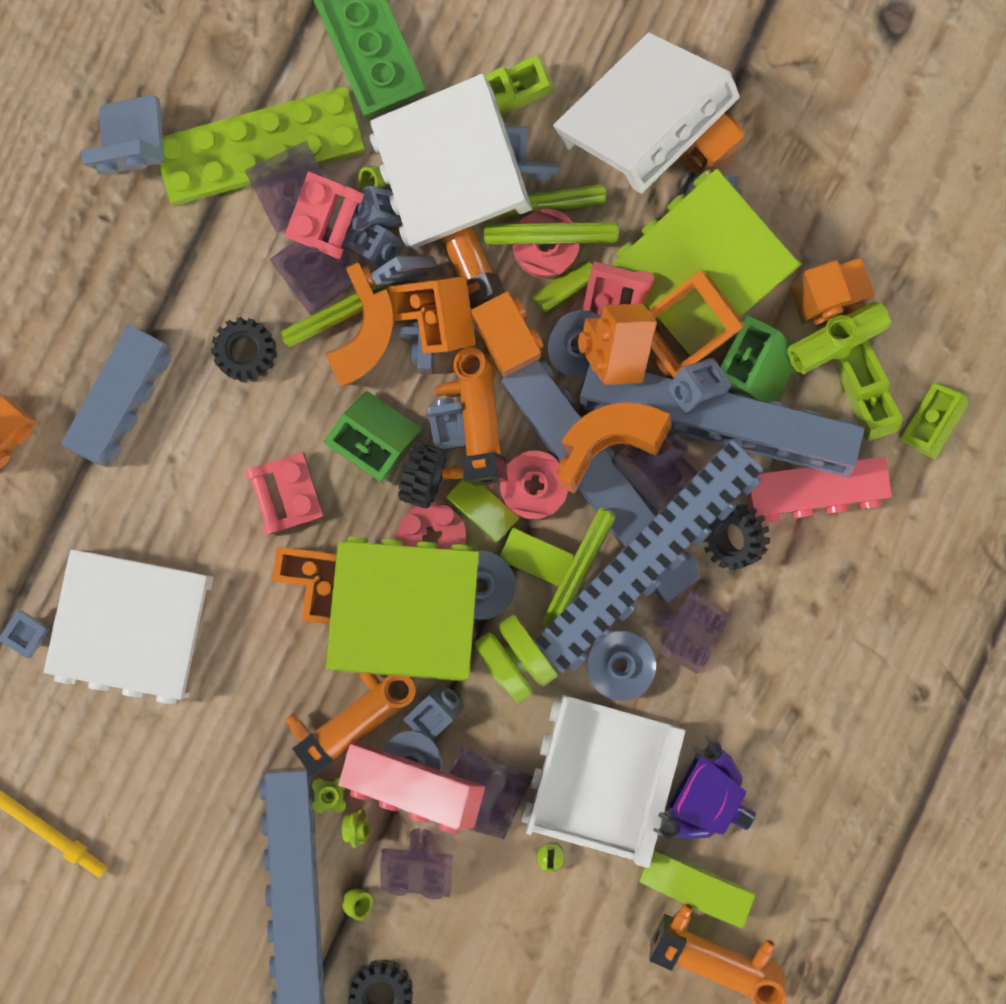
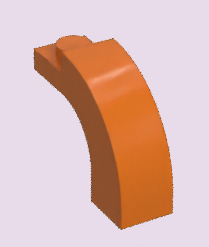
M358 262L345 267L362 303L363 320L361 327L350 341L325 353L341 387L359 379L377 364L388 346L393 326L392 305L387 289L384 287L373 293L370 287L375 286L376 283L368 266L361 268Z
M616 403L598 408L582 417L570 428L561 441L565 451L570 454V456L565 455L562 458L557 469L561 487L575 493L593 458L603 449L613 445H632L656 456L672 426L670 414L644 404Z

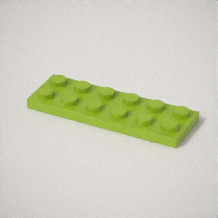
M344 86L163 136L164 163L159 165L169 202L172 206L354 157L366 152L348 88Z

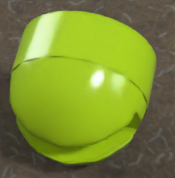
M367 166L360 170L358 181L362 190L369 185L385 189L387 184L381 175L379 166Z
M553 842L544 843L539 847L536 854L539 867L546 872L559 870L564 863L562 848ZM548 850H554V866L552 867L547 866Z
M353 889L344 895L345 899L342 903V908L349 917L355 920H363L369 915L373 906V899L369 893L360 889Z

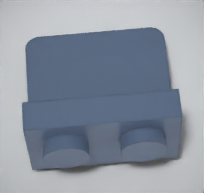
M148 95L105 104L100 107L101 147L82 150L83 165L96 169L97 173L101 175H114L119 171L129 169L140 170L147 168V166L164 163L159 98Z

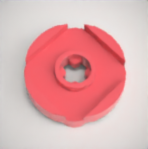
M541 209L529 216L526 215L518 224L573 222L560 211ZM553 243L555 245L554 249H548L546 252L541 251L538 244H512L516 263L526 273L537 278L547 279L558 278L571 268L578 256L580 243Z
M527 451L510 461L506 465L508 481L500 482V490L506 506L516 515L530 520L543 519L554 514L564 503L568 494V490L563 489L558 480L557 469L560 464L558 460L546 452ZM532 476H538L539 483L544 484V489L538 490L536 495L529 494V488L524 487L525 481H531Z
M432 502L431 506L427 509L416 506L401 520L398 540L403 541V546L417 547V542H424L423 536L427 534V528L433 527L435 532L441 531L442 538L437 539L438 549L451 550L454 544H466L465 525L460 516L449 506Z

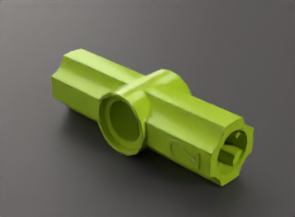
M873 301L847 316L837 315L832 317L826 327L788 347L787 354L791 365L797 372H801L804 375L831 359L847 357L852 348L890 328L892 321L888 310L882 303ZM835 336H840L844 339H838Z

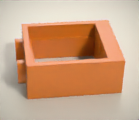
M705 270L697 272L648 311L656 319L696 288L726 330L684 362L680 363L655 329L651 348L658 356L655 359L656 364L666 376L671 374L675 378L683 367L698 363L746 327V324Z

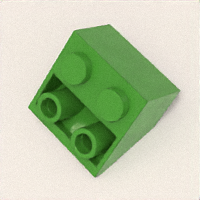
M747 315L743 319L746 327L733 336L719 364V367L732 384L727 392L731 394H747L753 400L765 403L777 402L794 369L787 354L788 347L793 344L778 330Z
M366 390L342 414L323 443L384 485L423 429Z

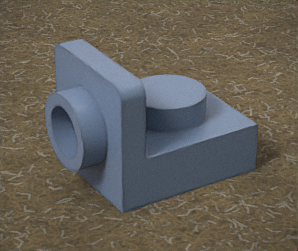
M370 185L360 191L365 195L362 203H357L351 219L355 231H362L372 224L390 228H397L403 224L400 215L397 216L391 206L389 196L393 195L392 191Z
M372 224L362 231H355L352 226L342 245L381 267L398 256L403 246V241L387 229L377 224Z
M408 322L407 327H399L398 334L402 340H418V344H412V364H417L420 374H434L435 352L423 353L418 322Z
M714 358L683 367L668 385V390L682 411L687 414L692 412L701 401L725 394L732 384Z
M440 683L403 720L414 731L424 733L433 740L464 709V705L453 690Z

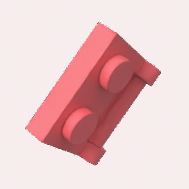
M308 171L284 237L341 259L344 251L341 248L357 203H362L365 194ZM340 195L345 198L327 243L323 241Z
M594 262L590 272L583 310L592 311L602 317L604 305H620L624 287L634 289L630 304H645L647 292L653 286L654 276L647 271L632 272Z
M303 452L245 470L247 481L252 482L265 525L262 528L265 536L325 517ZM274 474L287 514V518L281 520L277 518L264 478Z

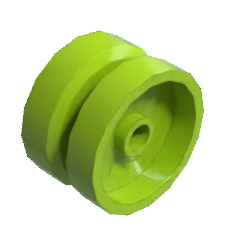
M513 614L499 624L500 632L509 643L508 645L503 647L497 637L489 632L476 640L474 644L484 658V664L502 689L505 688L513 700L519 705L532 695V687L523 675L525 672L529 671L534 680L542 686L551 682L558 675Z

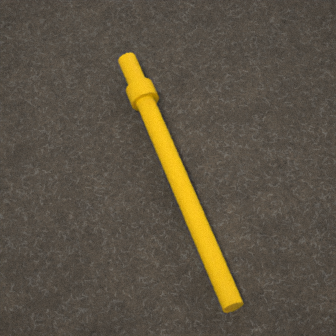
M0 790L1 809L63 852V858L73 865L80 864L99 879L104 875L108 866L88 853V847L78 840L73 842Z

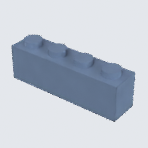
M127 324L60 445L104 467H107L109 462H114L121 451L122 446L120 442L126 432H131L137 423L138 415L136 413L141 404L146 403L154 392L155 385L153 383L159 372L163 373L169 366L171 361V355L169 354L172 349L165 343Z

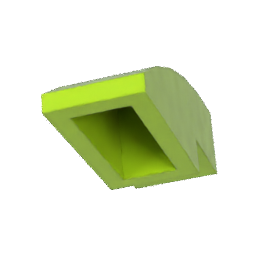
M538 54L509 69L502 66L484 75L492 87L501 115L556 92L545 61Z
M867 340L852 348L847 357L834 359L857 422L860 427H864L863 434L866 441L869 442L898 432L903 418L889 392L890 382Z
M655 849L649 868H643L639 882L679 902L689 904L699 911L742 929L756 896L747 887L721 878L714 872Z

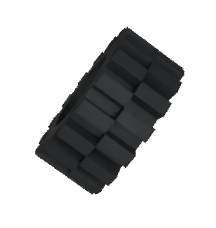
M240 317L236 318V322L231 320L225 322L227 326L224 329L220 326L217 329L218 337L213 336L212 339L214 348H211V354L215 357L213 359L215 364L233 380L237 379L240 382L247 383V380L252 382L258 381L257 377L259 376L264 378L268 374L266 372L268 368L272 369L275 365L273 359L277 358V352L275 351L277 346L272 335L261 323H257L254 319L248 318V320H244ZM241 338H250L257 345L255 357L246 363L237 362L232 356V347Z
M417 442L413 446V451H410L408 461L406 460L404 465L405 470L401 475L402 481L399 483L400 491L398 497H400V501L424 509L431 506V502H434L435 495L439 491V484L442 482V470L445 469L444 466L447 461L446 450L422 442Z
M738 505L724 520L716 517L707 526L712 532L702 542H708L709 546L705 547L704 550L706 554L713 552L714 555L710 558L713 563L720 561L719 567L723 569L729 567V570H736L758 562L762 559L761 556L767 553L768 549L764 546L770 544V537H764V534L770 532L768 526L762 528L761 523L765 521V518L762 515L755 517L758 511L755 508L747 509L748 505ZM731 524L736 525L743 534L744 546L742 549L735 548L729 540L728 527Z
M383 959L382 963H377V960L371 961L369 966L364 965L359 973H356L349 990L348 1004H371L368 999V990L373 984L380 982L388 984L393 989L395 999L392 1004H412V980H408L407 971L405 969L401 971L399 969L400 965L394 962V965L388 964L389 960Z

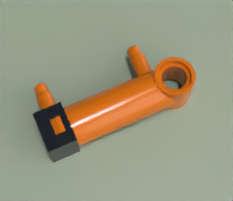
M474 226L442 238L457 277L466 276L471 309L505 293L498 274L492 273Z
M467 347L458 352L454 359L453 367L459 380L443 383V385H438L434 388L436 396L461 394L466 457H462V464L443 469L442 477L444 479L464 478L465 482L474 486L508 481L506 457L502 456L500 451L494 389L497 367L494 360L475 347ZM480 361V367L478 371L474 374H471L470 371L472 365L475 362Z
M359 673L360 678L369 688V691L312 734L295 714L289 715L286 718V722L300 742L292 750L311 776H315L346 752L350 744L358 743L405 706L409 705L416 697L418 691L415 678L389 675L380 681L376 674ZM402 680L408 685L409 693L407 697L399 699L392 695L390 686L393 681Z
M683 904L675 918L667 914L663 915L650 941V962L670 971L677 965L750 997L753 1004L785 1003L786 991L783 970L777 963L769 961L775 948L773 941L765 940L752 960L687 931V924L693 912L691 905Z

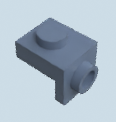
M453 398L434 401V406L427 408L434 446L444 450L465 447L461 402L454 403Z

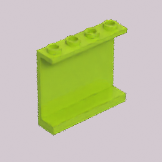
M708 169L694 181L693 184L696 188L686 197L680 194L667 206V209L670 211L660 221L657 217L654 218L641 230L644 236L635 244L632 241L625 244L616 253L618 259L612 265L632 272L647 271L654 276L653 286L647 292L645 304L650 309L697 272L705 270L741 318L802 264L794 254L788 251L725 178V175L719 169L713 172ZM696 288L658 317L690 356L726 330Z
M348 537L347 542L338 541L325 669L337 672L470 681V659L479 552L472 551V546L454 544L451 550L438 549V544L432 542H417V547L403 546V541L394 539H383L382 545L368 544V539L363 537Z

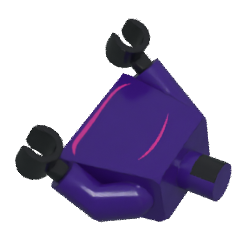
M709 735L704 736L708 740V746L705 749L700 750L695 747L696 755L666 808L669 815L663 812L658 814V817L664 819L665 823L662 828H653V831L666 839H671L674 836L684 839L710 838L715 833L723 835L730 823L747 831L755 819L756 812L741 804L747 791L741 787L743 777L733 758Z

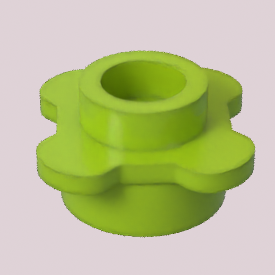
M318 778L313 782L312 789L315 791V801L312 803V808L315 812L322 813L324 810H334L336 813H341L345 810L347 803L344 800V790L346 788L338 785L340 778L327 781L323 778ZM328 792H331L333 795L331 799L326 797Z
M359 809L358 813L345 815L342 822L343 840L346 843H351L353 848H358L359 844L366 843L371 831L370 821L366 818L364 809Z

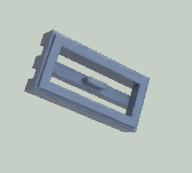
M399 256L385 263L371 275L376 285L407 284L417 282L418 277L426 276L429 274V270L438 268V264L434 256Z

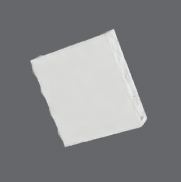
M648 32L553 126L568 150L576 144L624 173L632 188L642 194L740 98V95L729 71Z
M483 73L370 121L374 132L370 134V140L375 152L381 154L383 164L379 166L385 183L387 185L390 184L393 195L389 196L390 203L397 216L400 215L403 226L399 227L402 240L407 247H412L419 254L424 253L422 246L513 209H516L519 214L533 210L492 87Z
M70 549L43 673L55 675L54 681L65 684H75L76 680L89 682L88 688L109 691L110 686L122 688V694L130 697L142 698L144 693L157 695L156 701L166 704H177V699L188 698L189 692H185L202 608L206 590H211L214 576Z
M562 694L560 702L554 700L550 712L549 721L554 722L551 735H544L540 754L545 755L542 769L535 768L530 788L536 789L533 803L526 802L521 822L527 824L526 834L532 835V832L550 836L633 860L636 865L649 868L658 836L653 831V828L660 829L662 818L658 817V814L660 812L664 813L685 730L675 725Z

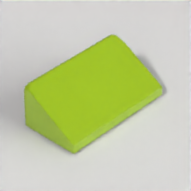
M588 261L581 262L531 296L532 301L543 317L548 316L587 290L593 266L592 263Z
M934 382L900 440L935 460L968 406L966 395Z
M464 479L446 496L454 506L496 543L520 519L483 485L474 486L465 482Z
M512 528L500 557L509 565L559 587L575 555Z

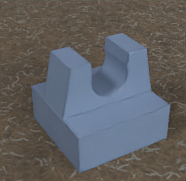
M17 610L1 634L0 641L24 657L32 658L36 650L46 639L47 633L51 628L23 610Z

